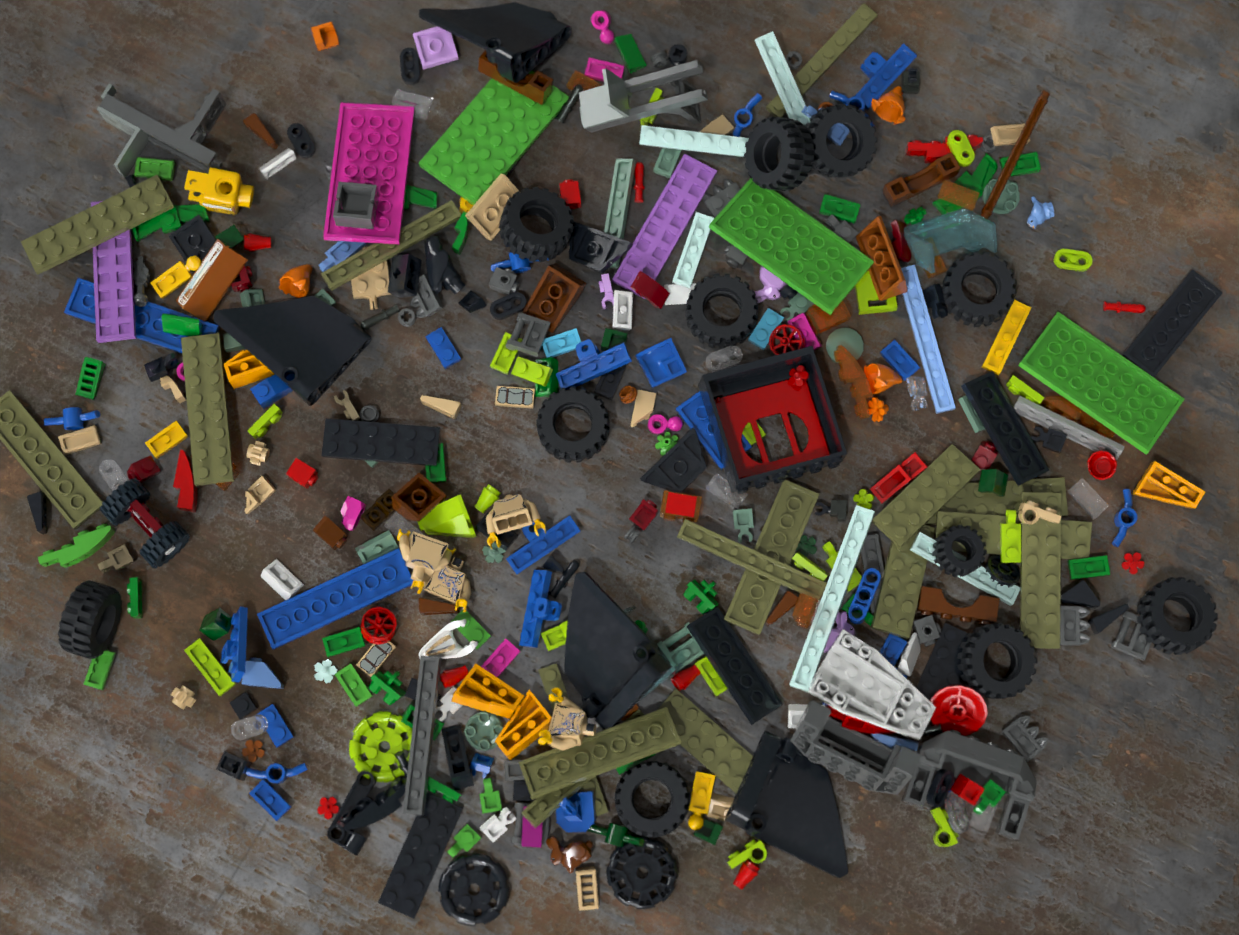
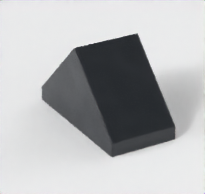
M1084 580L1060 596V602L1095 609L1100 606V601Z
M224 751L216 770L238 780L245 781L246 771L251 767L252 762Z

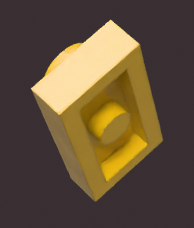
M175 421L146 441L145 444L155 458L158 459L188 438V435L180 424Z

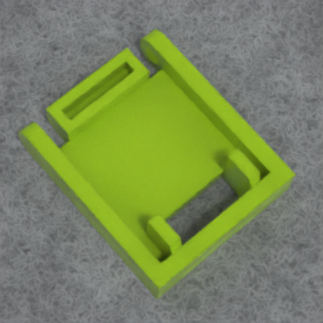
M868 270L855 286L859 315L897 311L896 296L886 299L885 305L869 307L868 301L879 300Z

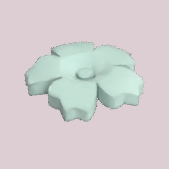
M327 659L322 664L317 662L314 665L315 672H318L314 675L316 680L323 681L324 679L325 683H331L332 675H335L338 671L335 666H331L332 661Z

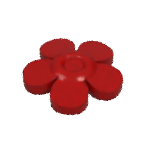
M799 365L797 369H791L789 375L792 376L789 378L791 385L796 384L798 387L804 385V380L809 378V373L805 371V367Z
M1135 552L1133 556L1130 553L1124 555L1123 558L1126 561L1121 564L1124 570L1129 569V573L1136 574L1137 568L1142 569L1144 567V562L1138 561L1141 559L1140 553Z
M326 797L321 798L320 804L323 806L318 807V813L320 815L324 814L325 819H332L333 813L337 814L340 809L339 806L335 805L337 799L335 797H330L329 800Z

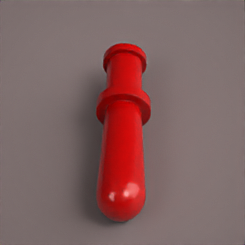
M641 162L635 164V186L633 187L635 190V203L644 202V165Z
M1104 301L1103 311L1144 313L1146 310L1143 304H1122L1120 301H1117V303H1107Z

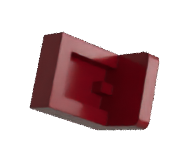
M246 264L239 273L241 281L231 284L235 292L242 293L244 290H249L250 287H253L250 278L253 276L250 266H246Z
M982 440L971 459L980 471L988 470L996 458L998 450L994 443Z
M150 455L132 463L127 471L129 480L137 478L142 483L158 475L161 470Z
M643 499L629 518V521L645 531L658 514L657 505L650 500L645 501Z

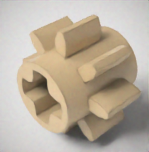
M256 441L255 445H249L247 458H250L251 464L260 466L261 462H267L270 449L266 448L265 443Z
M184 685L180 689L175 687L171 693L174 697L172 702L183 710L186 706L191 708L196 701L192 698L195 693Z

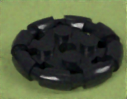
M639 837L644 839L643 846L625 843L623 848L617 846L609 858L611 861L606 869L607 882L614 891L613 895L624 905L635 906L636 909L641 910L656 907L655 905L661 901L665 902L675 889L673 887L675 879H678L676 860H673L669 848L662 842L650 840L648 837ZM645 847L653 849L652 855L644 853ZM634 848L636 854L629 857L627 851ZM663 857L666 865L661 867L658 859ZM618 862L625 863L622 871L617 870ZM639 867H645L648 870L646 878L640 879L637 877L636 871ZM662 875L668 876L666 884L660 883ZM623 879L627 886L621 889L618 881ZM656 889L658 894L651 898L648 892ZM633 891L640 893L639 899L631 897Z
M472 853L471 856L462 855L454 859L448 865L446 872L442 873L438 886V892L441 894L440 903L449 917H454L458 923L466 926H476V924L480 923L485 925L495 920L501 914L499 913L501 909L506 907L510 895V887L507 885L508 876L499 863L496 864L491 860V857L484 854ZM473 863L474 869L467 871L466 864ZM486 866L492 870L489 876L483 872ZM455 872L460 874L456 881L451 878ZM499 881L500 889L494 890L493 882ZM471 884H477L480 888V892L476 896L469 893V886ZM454 889L455 897L449 898L448 890ZM492 898L497 901L494 907L488 905ZM459 904L466 908L463 913L456 910ZM481 909L482 915L475 916L474 910Z

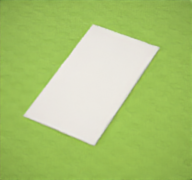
M692 283L691 288L678 284L664 285V288L670 293L665 301V305L687 304L689 293L691 290H694L697 283Z

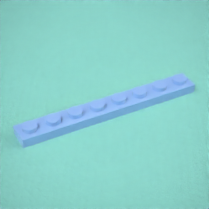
M915 265L903 267L901 270L906 280L908 292L902 295L936 414L954 410L956 407Z

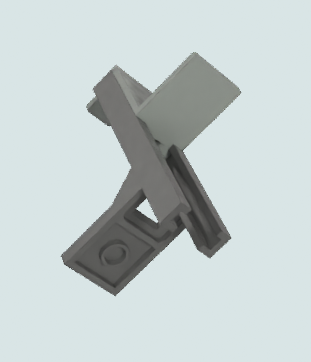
M698 60L625 81L605 68L602 69L603 86L579 92L581 122L583 128L591 133L660 113L681 115L694 125L701 123L698 103L708 100L706 90H696V87L685 80V78L704 73L703 64ZM668 83L675 87L676 96L634 108L629 106L633 93Z
M108 84L101 95L103 100L97 110L106 123L131 136L114 163L122 177L125 178L136 163L137 157L141 155L148 142L157 145L206 173H209L210 167L221 169L223 164L216 159L218 156L216 152L202 145L226 106L219 91L212 89L210 93H207L202 107L198 108L194 114V120L173 130L114 98L117 90L112 84Z

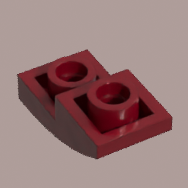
M895 220L890 223L893 229L892 234L896 239L891 244L897 259L908 263L911 261L910 235L906 224Z
M639 271L630 286L639 296L646 298L654 307L659 309L662 308L670 294L658 282L642 271Z

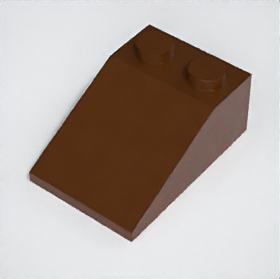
M556 263L548 265L522 313L550 322L548 331L554 333L578 300L587 283Z

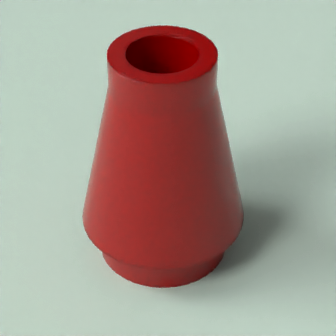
M252 233L244 235V250H249L250 252L271 248V237Z
M465 665L443 670V673L440 674V680L445 689L448 687L452 688L462 681L469 672Z
M692 665L689 668L674 673L671 682L678 691L685 690L701 673L696 665Z
M747 859L746 862L742 863L733 884L743 890L759 874L760 867Z

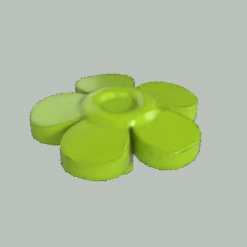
M861 489L859 494L854 495L853 500L854 502H859L856 504L858 506L872 509L870 502L874 500L873 494H867L866 489Z

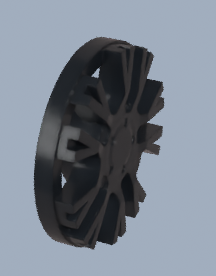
M1000 555L991 556L985 564L986 572H989L991 575L990 579H993V582L996 580L1000 586L1007 585L1010 588L1020 579V572L1014 563H1001Z

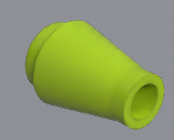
M488 484L487 487L483 488L475 508L484 514L499 499L498 496L501 492Z

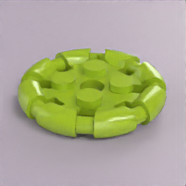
M388 711L373 713V716L362 719L354 728L353 738L349 742L350 758L354 760V767L359 773L368 771L373 774L375 780H377L376 782L380 783L393 782L396 778L405 776L404 772L399 768L400 763L395 758V754L398 751H404V749L410 751L412 728L401 722L402 715L399 714L397 716ZM377 722L379 728L372 730L371 725ZM389 722L396 723L395 729L388 727ZM406 732L408 739L403 741L401 735ZM361 736L367 737L365 744L359 743ZM384 741L390 744V749L386 753L381 752L379 749V745ZM365 753L368 760L363 762L360 755ZM397 763L398 769L392 771L390 766ZM375 765L381 766L380 772L373 771ZM363 775L365 778L370 779L369 775Z

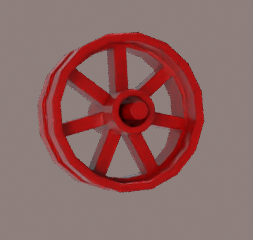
M783 324L776 327L769 337V346L775 355L780 354L777 349L783 346V353H787L788 347L792 351L796 350L793 347L794 343H800L798 349L805 348L806 339L804 333L792 325ZM786 328L794 329L789 337ZM781 330H783L784 334L782 338L777 336ZM798 333L800 340H793L792 338ZM775 338L780 340V344L775 346Z
M383 607L369 609L362 618L361 634L372 644H385L394 637L397 626L396 617L390 610ZM375 615L376 619H375V621H374V620L370 619L369 617ZM387 620H390L393 625L384 624V623H385ZM365 621L372 624V626L365 628ZM384 629H392V631L387 634ZM373 630L374 635H371L368 631Z

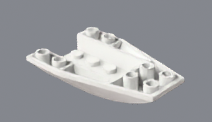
M844 629L827 652L810 683L808 691L845 715L920 740L936 709L876 649Z

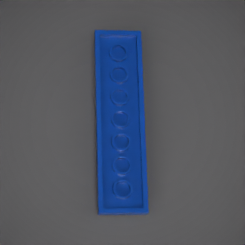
M81 278L77 279L64 310L65 314L96 324L94 283ZM147 302L146 306L143 307L135 305L136 338L182 354L181 338L189 336L164 332L161 316L164 313L193 319L198 318L151 302ZM199 319L203 324L201 335L218 333L220 328L218 325Z
M399 548L258 613L257 616L272 649L279 648L410 587L414 580L411 579V574L405 565L406 563L402 558Z

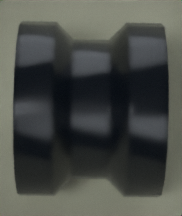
M680 44L673 45L669 50V62L671 65L677 66L686 63L687 49Z

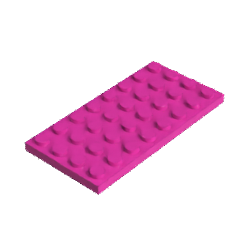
M340 103L323 235L324 240L400 244L415 114L414 107ZM339 182L377 185L379 200L374 229L336 226L333 213Z

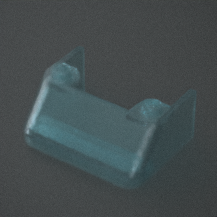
M968 209L956 210L904 228V237L916 264L930 273H935L934 256L962 247L969 249L971 252L979 251L983 247L994 253L998 252L996 224Z

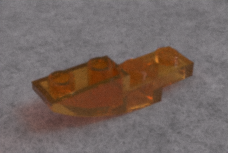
M842 345L835 347L836 351H834L835 361L839 362L840 370H838L839 379L844 384L852 383L850 393L852 398L855 397L856 405H854L856 416H859L860 420L869 418L870 414L866 399L872 398L873 394L867 377L852 354Z
M1047 396L1041 403L1044 405V408L1073 422L1080 419L1083 425L1089 428L1093 427L1097 430L1098 434L1104 437L1111 438L1115 435L1109 428L1064 397Z

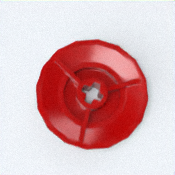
M951 685L942 688L930 700L936 707L930 720L934 725L941 724L943 733L952 729L961 732L962 736L969 735L978 731L985 723L988 715L987 704L981 694L963 685Z

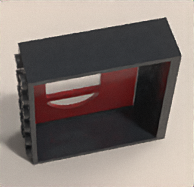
M812 346L702 375L698 387L732 493H745L749 491L748 488L752 487L760 489L767 486V483L770 482L778 484L784 482L785 478L788 477L796 479L802 477L803 473L806 472L811 474L822 471L821 468L825 467L833 469L840 466L839 463L847 455ZM799 365L804 366L805 371L809 373L807 382L804 380V385L801 387L789 383V378L792 377L789 375L790 370L793 368L797 369ZM787 413H792L799 417L807 428L808 443L802 453L798 449ZM780 414L794 456L770 462L756 420ZM748 423L751 424L763 463H758L751 459L743 449L741 437L743 429Z

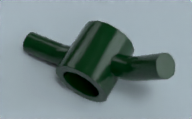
M609 823L608 829L593 824L588 830L589 832L606 836L605 843L622 848L625 842L637 846H643L644 839L628 835V828Z

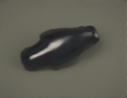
M438 236L428 237L424 244L426 269L431 290L438 294L442 290V286H444L445 290H451L455 295L466 284L461 280L462 277L455 269L448 252L442 248L443 245L439 241Z

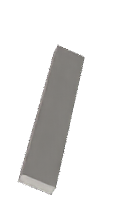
M1019 396L1013 406L1018 415L1047 429L1050 428L1067 434L1068 439L1095 452L1100 450L1110 452L1116 460L1125 447Z

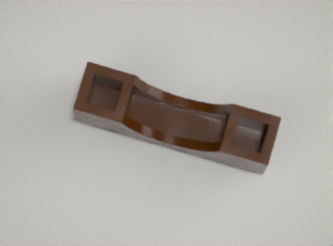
M486 49L479 57V72L543 105L552 92L553 79L539 71L527 74L522 80L514 83L500 75L497 63L488 61Z
M951 152L935 160L916 174L908 177L901 176L885 184L882 192L889 205L893 207L957 176L960 166Z
M922 586L917 604V612H921L923 616L932 615L933 617V614L941 615L940 618L952 620V617L960 618V622L971 623L973 620L979 621V625L994 624L997 622L1000 598L980 595L973 605L958 608L946 601L942 589Z

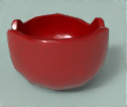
M1100 450L1094 452L1088 458V471L1095 479L1106 480L1112 478L1117 471V461L1110 452Z

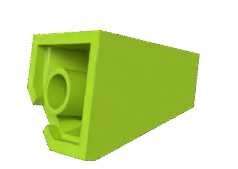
M461 495L438 504L418 522L420 530H425L427 535L477 537Z

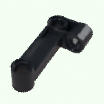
M362 771L357 775L353 786L327 831L329 840L358 856L367 838L353 830L343 829L337 822L344 813L356 807V803L359 800L369 796L376 780L373 774L368 771ZM365 774L371 778V782L367 786L361 783V779ZM335 828H340L342 831V836L339 839L333 837L332 833Z

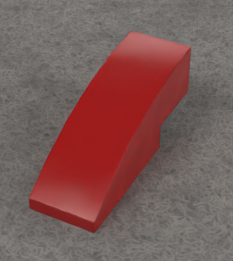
M180 450L173 488L180 491L177 508L182 511L196 513L197 486L194 484L193 465L188 454L184 450Z
M915 452L871 487L870 490L883 504L920 475L928 465Z

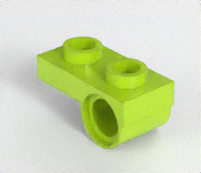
M568 620L559 626L541 633L548 652L566 645Z
M939 807L930 810L939 827V830L933 835L934 843L939 847H948L958 843L956 838L959 836L955 828L949 826L947 822L949 817L945 809ZM942 832L948 836V841L945 844L939 841V834Z
M754 839L745 845L746 850L740 853L737 850L729 856L730 861L727 862L729 867L733 869L748 858L754 863L763 862L767 857V851L762 841L756 842ZM755 848H759L763 852L760 860H755L752 857V851Z

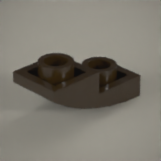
M390 489L376 499L375 503L360 517L373 531L395 511L392 504L394 493Z

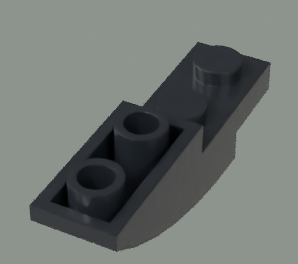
M403 777L397 778L386 791L380 792L374 801L369 797L359 800L356 803V807L344 813L337 824L345 830L357 829L376 823L389 816L402 806L398 799L405 794L407 779Z

